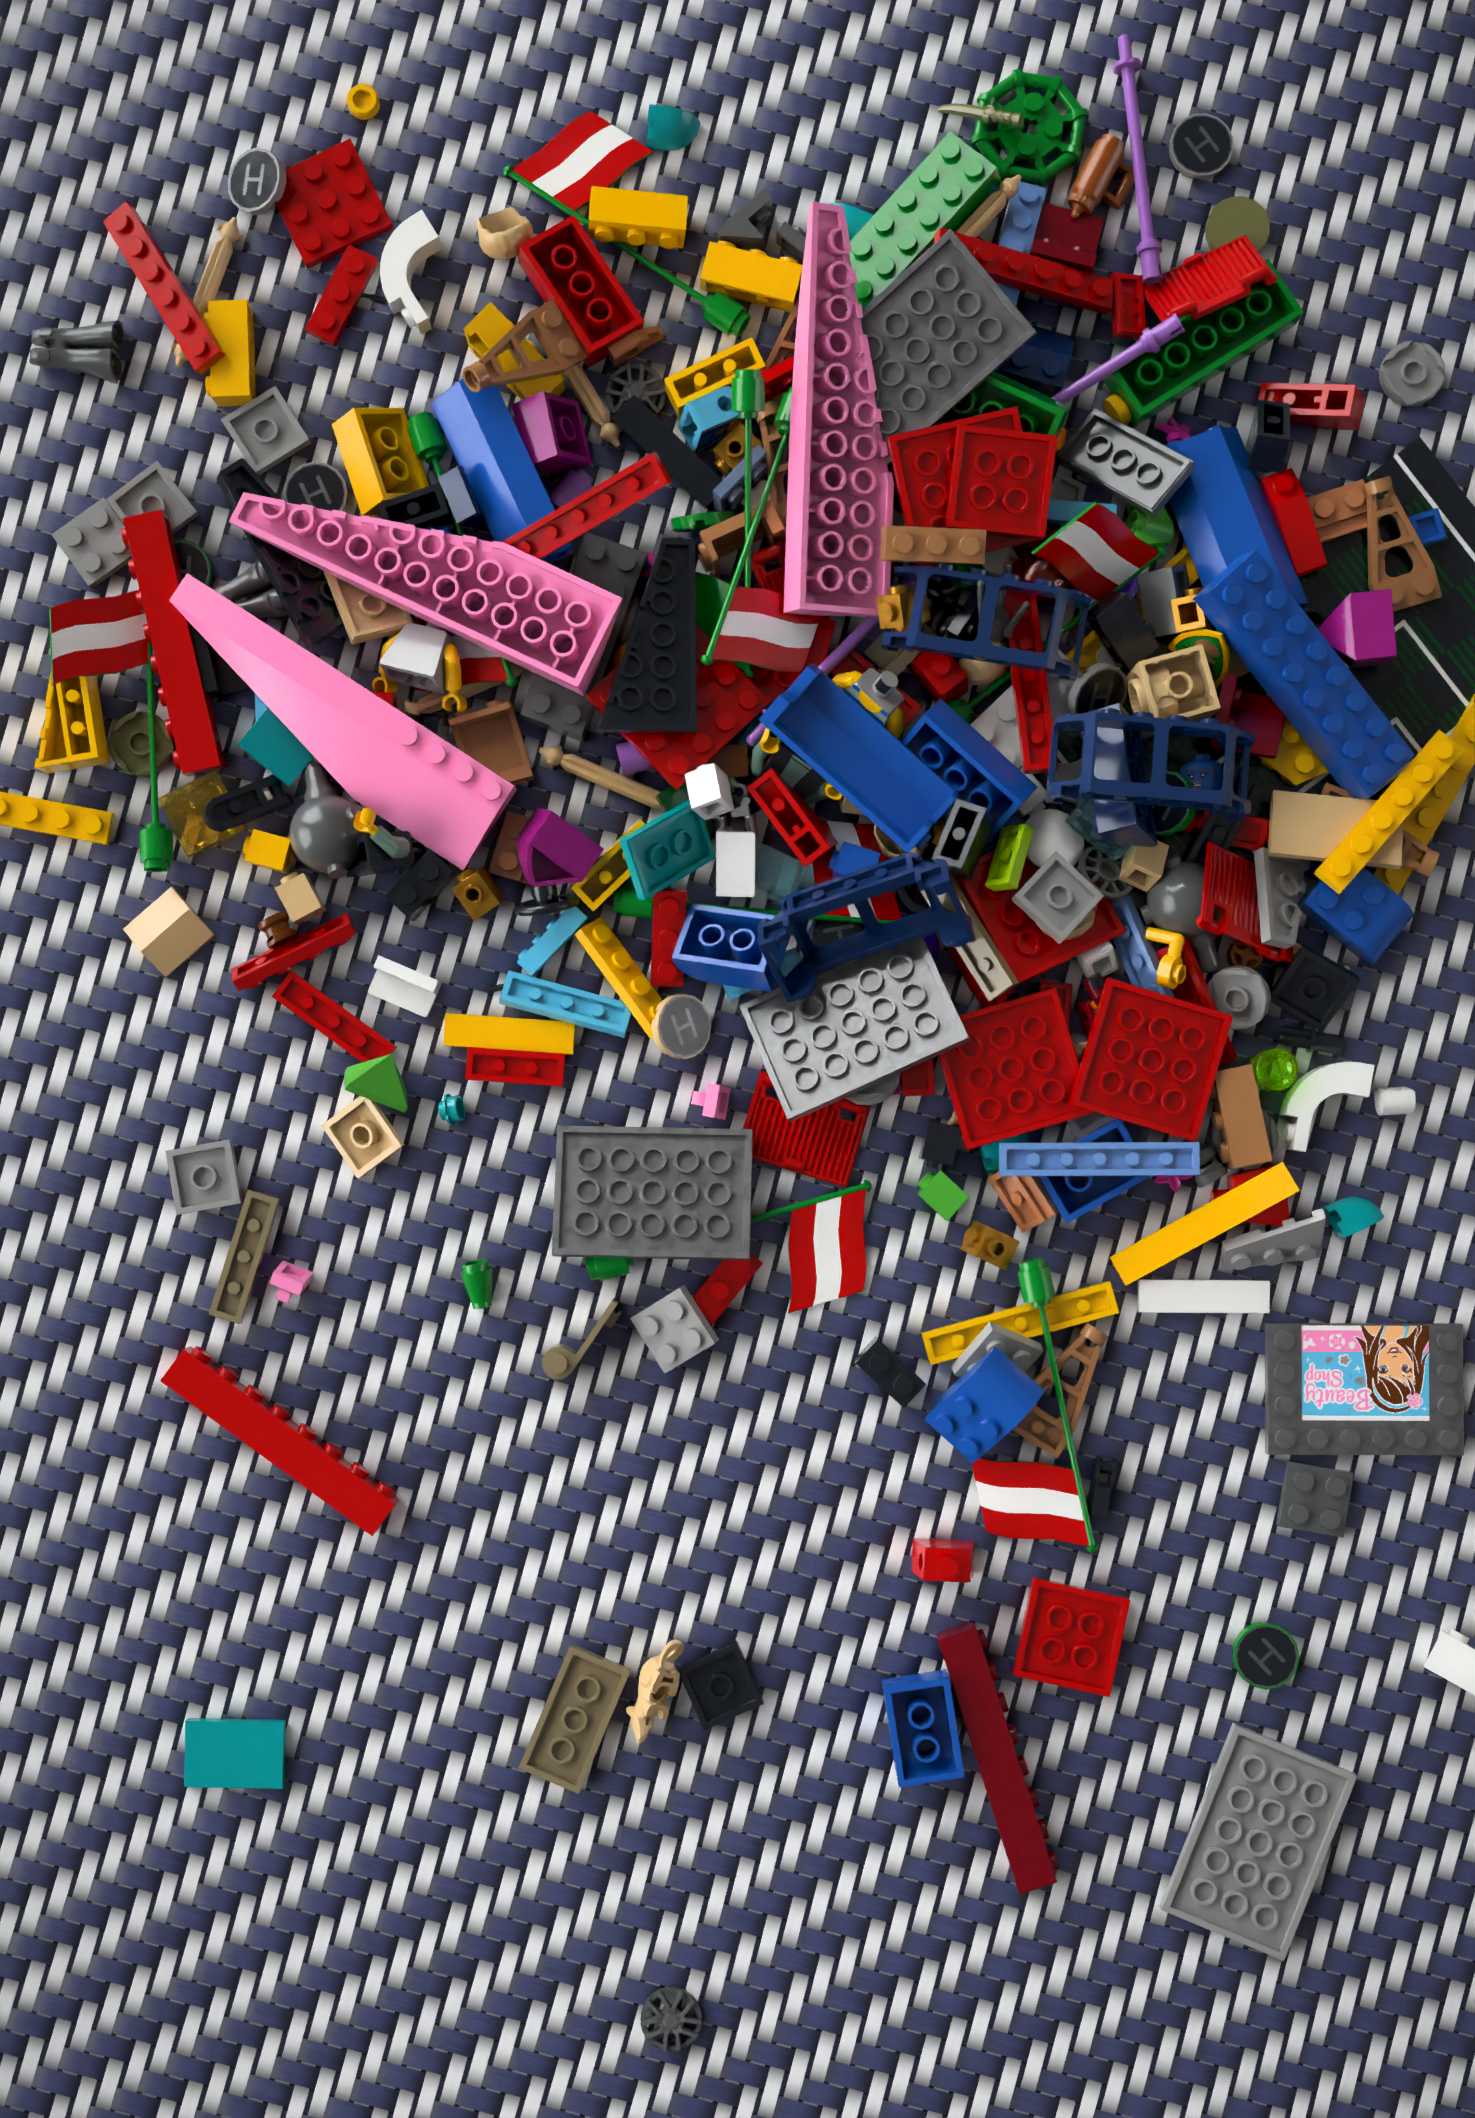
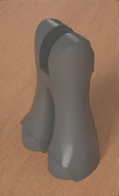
M107 321L77 328L41 327L40 329L32 330L31 342L37 346L49 348H32L30 350V364L45 368L84 372L118 384V381L121 379L122 362L121 357L116 352L122 351L125 342L121 321ZM77 348H99V349H77Z
M257 559L244 573L213 590L235 603L239 599L272 588L273 585L259 559ZM274 588L250 600L235 603L258 619L288 615Z

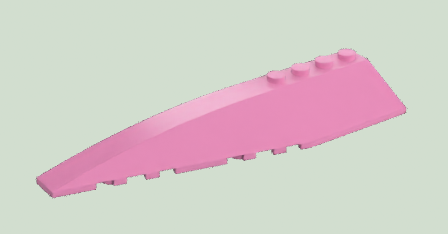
M820 202L810 203L795 338L790 412L783 613L817 616L879 617L876 596L888 594V587H890L891 562L880 561L881 527L886 525L893 526L894 481L892 472H889L888 465L886 464V456H889L887 442H883L880 422H883L881 409H877L874 394L877 387L867 334L864 335L861 318L864 316L862 305L858 303L855 284L857 283L855 269L852 270L849 252H851V244L844 206Z
M243 492L229 520L231 524L387 603L584 696L599 666L623 601L621 597L504 542H490L473 536L449 534L442 530L417 528L410 524L364 515L360 517L343 511H329L302 503L298 505L281 499Z
M187 573L169 601L354 800L366 808L372 809L377 815L398 829L409 831L412 838L464 871L517 791L516 787Z

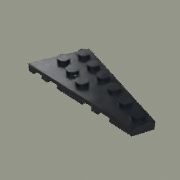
M243 458L220 471L216 480L233 512L243 492L281 499ZM244 531L307 651H310L344 626L323 570Z
M662 538L597 732L696 734L695 539Z

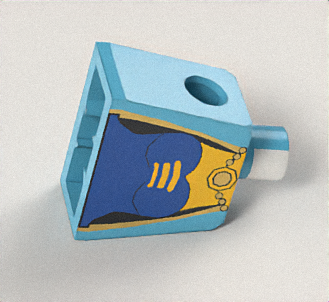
M724 386L685 404L678 428L689 448L695 454L725 438L742 422L743 418H738V412L732 411V388Z

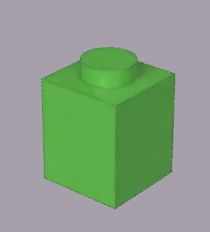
M938 1170L935 1174L929 1171L917 1184L921 1189L916 1194L945 1221H948L969 1198L941 1170Z

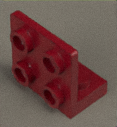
M1043 203L1030 255L1092 273L1104 219L1086 213H1081L1077 219H1073L1071 217L1073 210Z
M1225 673L1219 697L1221 708L1216 712L1214 719L1220 720V724L1232 725L1256 736L1255 743L1250 749V755L1275 759L1285 722L1284 714L1270 696L1243 692V688H1237L1238 675ZM1211 738V749L1225 751V747L1218 745L1217 738ZM1235 749V753L1241 754V749Z

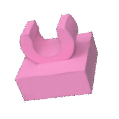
M708 1083L706 1093L693 1091L691 1104L704 1106L702 1116L725 1120L731 1088Z
M283 1260L273 1272L270 1284L279 1287L276 1299L288 1304L290 1297H293L295 1294L300 1296L309 1285L313 1272Z

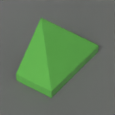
M392 1054L349 1066L345 1070L346 1091L405 1113L408 1108L407 1089Z

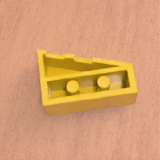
M490 301L463 330L470 351L480 360L514 325ZM525 338L521 341L520 345L530 361L545 360L534 343ZM509 349L496 357L504 372L507 373L519 369ZM563 372L558 375L506 384L521 400L542 391L560 396L566 390Z
M50 672L45 702L47 710L44 727H41L40 731L41 745L39 757L36 758L34 768L50 774L110 763L97 676L73 678L52 686Z

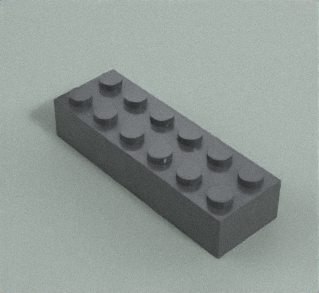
M589 532L585 533L571 574L621 597L623 601L599 666L584 696L535 673L520 713L524 722L581 742L585 741L596 710L586 699V694L609 674L614 652L619 646L643 579L642 575L648 565L647 553Z

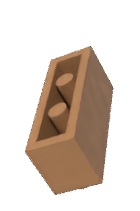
M890 525L881 527L880 561L958 565L985 564L986 530Z
M1252 1064L1217 1071L1209 1099H1213L1215 1112L1211 1113L1213 1127L1215 1131H1220L1222 1144H1218L1221 1162L1227 1164V1169H1234L1272 1161Z

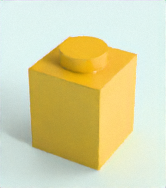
M253 829L252 835L247 836L243 845V854L246 855L245 861L252 865L286 874L289 873L293 859L289 838Z

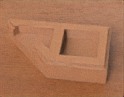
M659 325L635 330L608 347L609 358L615 367H619L665 338V334Z

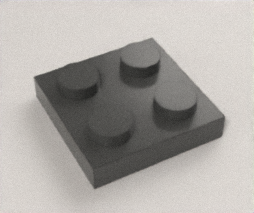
M1287 1460L1276 1525L1343 1538L1354 1473Z

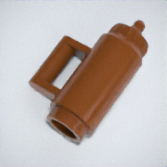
M1103 134L1101 139H1097L1070 189L1067 203L1073 209L1071 213L1073 219H1077L1081 213L1090 214L1094 207L1099 205L1101 200L1117 210L1124 203L1134 184V173L1132 168L1122 162L1125 144L1118 137L1111 134ZM1118 171L1123 177L1112 195L1106 189L1115 172Z

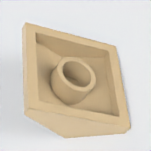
M172 886L123 929L139 951L166 978L215 936L212 930Z
M362 1096L356 1098L321 1125L357 1179L383 1163L405 1145L378 1104Z

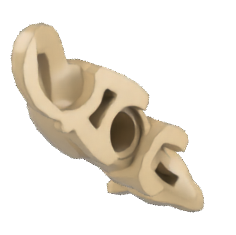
M674 1639L668 1642L661 1654L646 1661L640 1671L636 1705L626 1708L627 1714L631 1717V1727L638 1744L645 1741L648 1737V1733L654 1725V1717L657 1714L661 1720H666L669 1715V1708L664 1703L668 1696H676L680 1673L676 1670L673 1662L682 1654L685 1646L679 1640Z

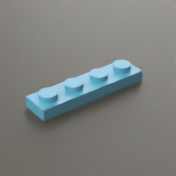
M508 970L499 998V1004L622 1038H625L632 1014L623 1001Z

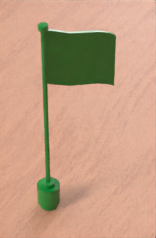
M757 369L735 370V378H732V411L738 412V418H745V542L751 528L752 418H758V412L765 411V378H762V370ZM751 547L745 562V587L751 588ZM696 572V625L711 640L731 583L715 576ZM732 661L737 667L743 669L741 671L746 677H754V670H751L750 664Z

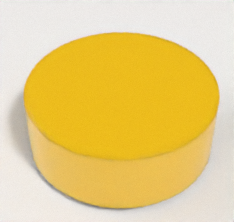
M359 84L351 88L347 95L348 108L355 118L369 120L378 113L380 100L373 87L367 84Z
M1112 394L1103 400V408L1108 416L1125 425L1131 421V412L1119 395Z

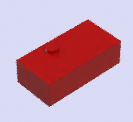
M575 215L568 217L519 245L518 263L545 304L554 299L587 355V358L583 361L587 368L609 356V346L631 332L643 329V318Z

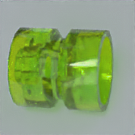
M1281 1048L1260 1051L1254 1054L1248 1062V1065L1252 1064L1257 1089L1264 1092L1284 1090L1290 1087L1296 1081L1299 1072L1295 1057L1289 1051Z

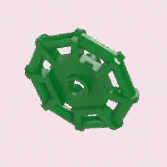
M1020 69L1012 70V74L986 93H980L978 96V106L986 107L987 105H992L998 110L1020 113L1024 115V123L1029 122L1036 125L1035 135H1032L1030 132L1026 134L1022 132L1024 123L1021 128L998 123L997 131L988 132V124L983 123L981 119H976L974 135L971 137L972 146L977 147L981 154L998 168L1001 181L1003 178H1013L1019 174L1022 177L1021 181L1037 183L1040 187L1046 186L1048 181L1072 163H1078L1083 156L1081 148L1085 122L1089 114L1088 110L1082 108L1064 84V78L1060 75L1052 77L1021 72ZM1024 86L1046 89L1047 92L1045 97L1037 92L1025 94ZM1014 89L1015 99L1005 106L997 102ZM1055 95L1069 113L1064 115L1059 113L1052 103ZM1072 126L1069 144L1060 141L1063 127ZM998 143L1007 157L1004 161L992 144ZM1057 152L1060 157L1045 167L1043 160L1052 153ZM1020 159L1028 160V163L1034 165V169L1012 165L1014 161L1020 162Z

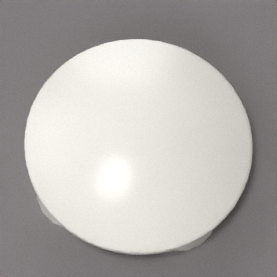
M1045 809L1036 812L1026 821L1025 824L1034 829L1026 856L1033 864L1040 868L1055 851L1072 866L1078 862L1084 849V837L1080 826L1071 816L1059 810Z

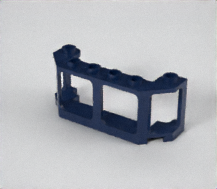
M903 563L902 566H895L892 586L899 585L900 579L917 581L908 630L905 632H891V628L885 629L881 645L883 650L898 652V649L908 650V652H914L915 650L1043 671L1044 674L1059 675V679L1071 681L1077 679L1088 609L1091 604V598L1084 596V592L1054 587L1053 581L1045 579H1034V583L1021 581V576L1003 573L1001 578L988 576V571L978 568H969L968 573L955 571V566L947 563H936L935 567L915 566L912 563ZM929 578L977 586L979 580L984 582L985 594L978 633L974 641L928 635L921 632L920 625ZM999 590L1056 599L1048 647L1044 653L995 646L991 643L990 637ZM1066 606L1082 608L1073 662L1062 659L1058 655Z
M1111 708L1101 709L1100 712L1084 714H1062L1060 717H1056L1051 725L1045 803L1062 804L1063 798L1075 799V802H1082L1083 799L1214 811L1213 815L1226 814V820L1243 821L1250 815L1251 801L1247 800L1250 749L1255 743L1256 736L1232 725L1220 724L1221 721L1214 718H1204L1200 722L1187 721L1186 716L1169 715L1167 719L1154 718V714L1150 712H1135L1133 715L1120 714V710ZM1097 727L1154 732L1152 771L1149 783L1096 778L1094 775ZM1059 732H1083L1081 770L1078 779L1055 782ZM1169 734L1218 739V745L1225 747L1223 783L1220 790L1177 787L1166 783ZM1235 749H1241L1238 796L1233 792Z
M909 852L788 894L779 902L782 910L771 921L769 918H764L757 925L758 946L787 1003L806 999L812 995L818 985L817 972L833 969L846 962L865 958L870 954L888 948H895L911 940L924 938L938 931L942 943L948 947H960L975 940L972 920L963 909L954 888L951 872L946 860L936 858L931 863L923 861L921 855L914 852ZM915 882L920 891H925L931 904L930 908L885 924L877 921L868 902V898ZM948 892L956 912L943 907L938 895ZM854 904L865 926L862 932L821 946H816L812 943L802 921ZM793 935L803 954V958L784 978L772 952L779 950L781 940Z

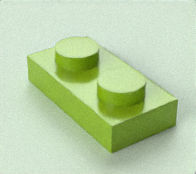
M1027 824L1001 828L985 884L987 888L992 891L1017 889L1030 847L1033 828Z

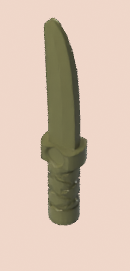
M946 104L937 108L940 113L981 119L983 123L990 125L993 122L1021 128L1024 123L1023 114L998 110L992 105L981 107L968 104Z

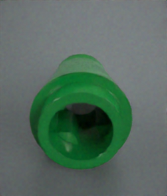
M479 1259L463 1263V1271L460 1274L473 1309L491 1307L492 1267L489 1266L488 1260Z

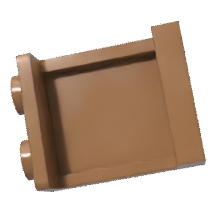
M771 500L766 502L752 543L765 537L769 546L785 540V528ZM758 506L751 508V525ZM745 512L699 532L701 543L697 545L700 554L698 557L705 573L711 571L713 576L720 578L719 558L744 547Z
M504 699L494 700L486 703L485 709L474 712L472 708H468L464 712L454 713L455 718L448 720L459 750L514 786L535 780L511 701L504 702Z

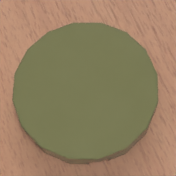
M1232 196L1220 201L1211 210L1205 224V239L1211 251L1246 235L1256 250L1260 252L1264 248L1270 234V220L1265 209L1255 200L1245 196Z
M131 712L121 717L113 726L110 733L109 751L114 762L125 772L136 776H151L148 712ZM155 715L158 773L171 761L173 751H175L174 738L170 739L165 721L158 715Z

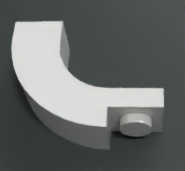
M423 210L410 216L395 229L384 247L380 262L382 289L394 315L401 312L410 328L416 326L421 335L431 330L432 327L426 313L411 291L412 276L422 261L443 249L439 236Z
M1361 1062L1327 1064L1311 1070L1298 1079L1286 1094L1279 1112L1280 1116L1291 1118V1123L1286 1124L1283 1133V1141L1287 1142L1286 1150L1306 1152L1314 1111L1327 1097L1334 1094L1358 1098L1369 1097L1375 1065Z

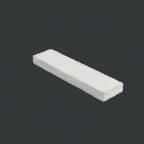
M1138 1279V1312L1270 1313V1281Z

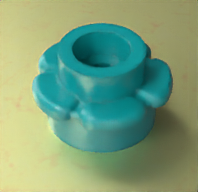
M445 1094L444 1100L439 1102L438 1105L441 1119L443 1121L446 1120L449 1125L456 1124L457 1121H463L465 1119L463 1099L460 1095L451 1096L450 1094Z

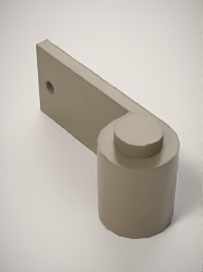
M615 1298L611 1301L578 1351L566 1344L552 1346L542 1358L544 1373L553 1379L568 1377L603 1325L610 1329L613 1327L622 1313L614 1311L620 1301Z

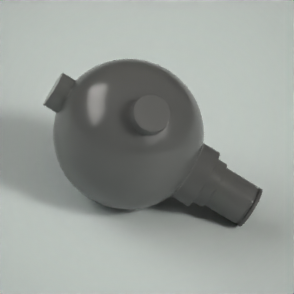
M313 763L303 769L307 786L306 793L304 794L305 802L297 809L290 824L289 837L292 853L298 862L304 863L313 870L328 873L329 878L338 879L346 876L348 873L347 869L353 866L364 853L363 849H357V846H355V839L367 833L356 830L353 823L356 812L358 810L362 812L363 808L346 798L337 796L335 788L329 783L326 769L320 763Z
M1180 854L1166 858L1162 877L1147 892V905L1139 907L1146 926L1154 923L1158 929L1182 934L1184 939L1189 940L1202 973L1214 971L1221 967L1215 948L1216 943L1214 939L1217 936L1199 928L1196 924L1197 917L1201 915L1205 865L1197 862L1182 861ZM1214 908L1213 919L1219 922L1222 917V911Z

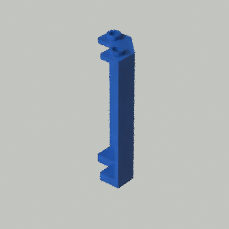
M461 379L436 398L431 404L433 412L458 466L460 465L465 469L464 472L467 475L469 484L477 499L476 502L482 511L481 515L493 541L503 542L555 511L497 386L485 388L475 393L467 387L464 379ZM569 542L540 560L551 564L573 554L571 543Z
M1216 425L1204 433L1182 441L1175 440L1164 445L1194 461L1196 467L1170 498L1169 503L1202 585L1206 587L1238 556L1257 550L1300 607L1307 605V598L1254 469H1248L1249 456L1238 429Z
M814 663L807 666L788 690L780 694L759 718L760 722L907 853L914 846L920 850L933 836L928 830L940 817L945 821L949 818L955 803L954 801L960 796L957 791Z

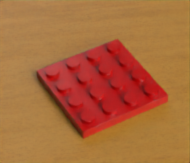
M1017 406L887 437L906 526L949 528L945 527L957 425L963 424L1022 431ZM986 532L985 553L1045 538ZM914 563L915 566L935 565V563Z
M697 625L696 734L620 733L676 791L686 784V773L696 770L700 765L707 764L771 702L732 661L714 660L710 665L703 664L701 656L706 655L711 640ZM619 665L586 694V699L601 714H603Z
M995 851L979 858L970 881L954 876L961 891L1019 983L1015 986L1080 956L1107 941H1111L1126 932L1109 899L1102 898L1096 904L1092 926L1080 937L1064 940L1058 944L1052 937L1044 934L1035 924V921L1011 900L1039 869L1038 866L1027 858L1025 859L1017 889L992 891L985 886ZM1079 860L1075 865H1073L1075 869L1078 867ZM1098 881L1094 882L1100 888L1101 884Z
M1106 978L1069 1104L1196 1142L1233 1016L1112 978Z
M1056 987L959 1015L970 1041L938 1055L966 1150L1093 1113L1090 1110L1069 1104L1080 1067Z

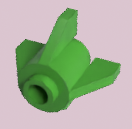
M1126 503L1129 516L1125 525L1137 538L1154 549L1157 547L1164 548L1171 544L1175 536L1173 520L1165 507L1154 518L1135 506Z

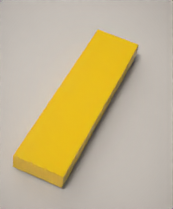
M446 1013L443 1045L574 1055L576 1025L564 1021Z

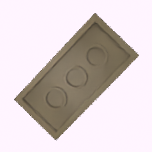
M570 1644L518 1768L579 1794L631 1669L574 1644Z

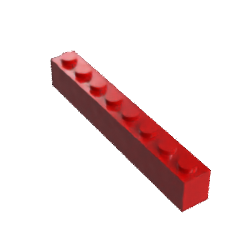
M160 509L124 517L125 528H121V536L125 547H130L132 560L128 561L129 570L133 580L137 579L140 592H136V600L140 611H145L147 624H143V630L147 642L152 643L155 654L150 657L151 665L155 675H159L162 687L158 688V695L162 706H167L169 719L165 720V725L170 739L174 738L177 751H173V760L176 769L181 770L182 774L186 776L225 769L227 767L211 698L204 691L191 632L194 627L169 601L183 580L169 516Z
M190 1346L181 1351L160 1380L163 1384L369 1535L373 1536L400 1500L395 1496L396 1491L394 1488L383 1481H380L378 1484L368 1476L370 1474L369 1470L358 1462L351 1464L342 1457L344 1453L337 1446L329 1442L325 1445L315 1438L317 1433L311 1427L304 1423H301L299 1426L289 1419L291 1414L285 1408L278 1404L270 1405L263 1399L265 1395L259 1389L252 1385L244 1386L236 1380L239 1376L233 1370L224 1365L221 1368L210 1361L212 1356L201 1347L196 1346L193 1348Z

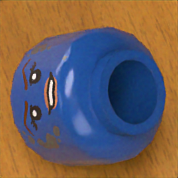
M1209 754L1190 756L1191 762H1187L1180 767V774L1187 777L1192 782L1194 788L1220 790L1222 788V765L1218 761L1210 760Z

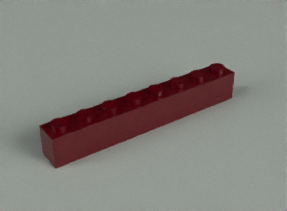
M973 1621L938 1632L936 1636L1018 1892L1023 1894L1057 1883L1054 1871L1060 1870L1054 1850L1047 1851L1044 1839L1050 1838L1043 1818L1037 1820L1034 1808L1039 1806L1034 1787L1027 1788L1024 1776L1029 1775L1024 1756H1017L1013 1745L1019 1743L1013 1723L1007 1725L1004 1717V1712L1009 1711L1004 1693L996 1692L993 1681L999 1680L993 1660L987 1662L983 1651L989 1648L983 1629L977 1630Z

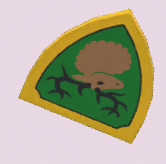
M1192 629L1180 633L1171 641L1167 648L1175 652L1203 644L1216 689L1223 682L1225 673L1229 672L1230 666L1229 648L1223 633H1220L1217 629L1216 631Z

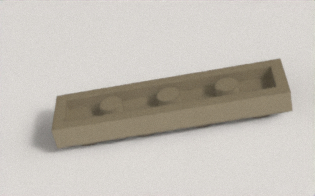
M951 875L963 909L972 920L975 936L974 941L955 948L990 1002L1000 997L1019 982ZM922 890L921 893L923 897L927 901L928 905L931 906L925 891ZM948 892L938 895L943 907L956 912Z
M251 1189L247 1190L208 1315L242 1324L278 1211L280 1198Z

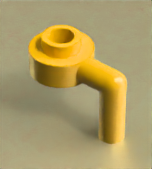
M1148 927L1145 933L1146 940L1170 945L1168 954L1159 963L1157 984L1161 987L1175 989L1178 984L1184 981L1186 976V966L1183 965L1181 958L1185 941L1184 936L1180 933Z

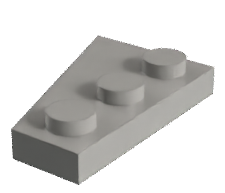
M1262 847L1254 851L1261 943L1287 949L1296 943L1301 911L1298 907L1299 898L1305 894L1304 871L1309 869L1311 860L1268 856V848Z
M1323 1208L1312 1211L1313 1217L1299 1222H1295L1294 1217L1282 1221L1283 1226L1268 1232L1260 1228L1223 1240L1220 1257L1223 1271L1232 1269L1243 1270L1248 1267L1261 1265L1274 1266L1284 1262L1309 1261L1314 1258H1320L1326 1222Z

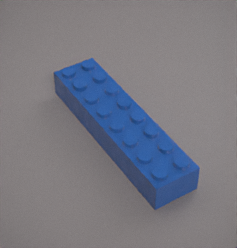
M1257 550L1238 556L1193 598L1220 633H1223L1226 642L1335 781L1353 798H1370L1415 755Z

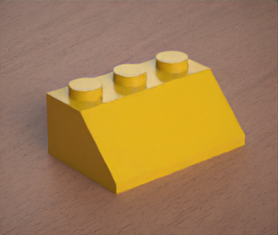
M352 408L332 424L361 515H381L378 503L429 486L422 462L417 459L408 433L409 423L404 408Z

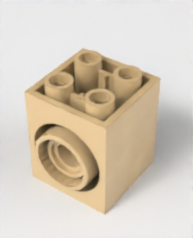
M1203 644L1139 661L1126 676L1133 713L1150 712L1154 714V718L1167 719L1169 715H1182L1187 717V721L1200 722L1201 719L1210 718L1221 708ZM1141 731L1143 739L1154 736V732Z

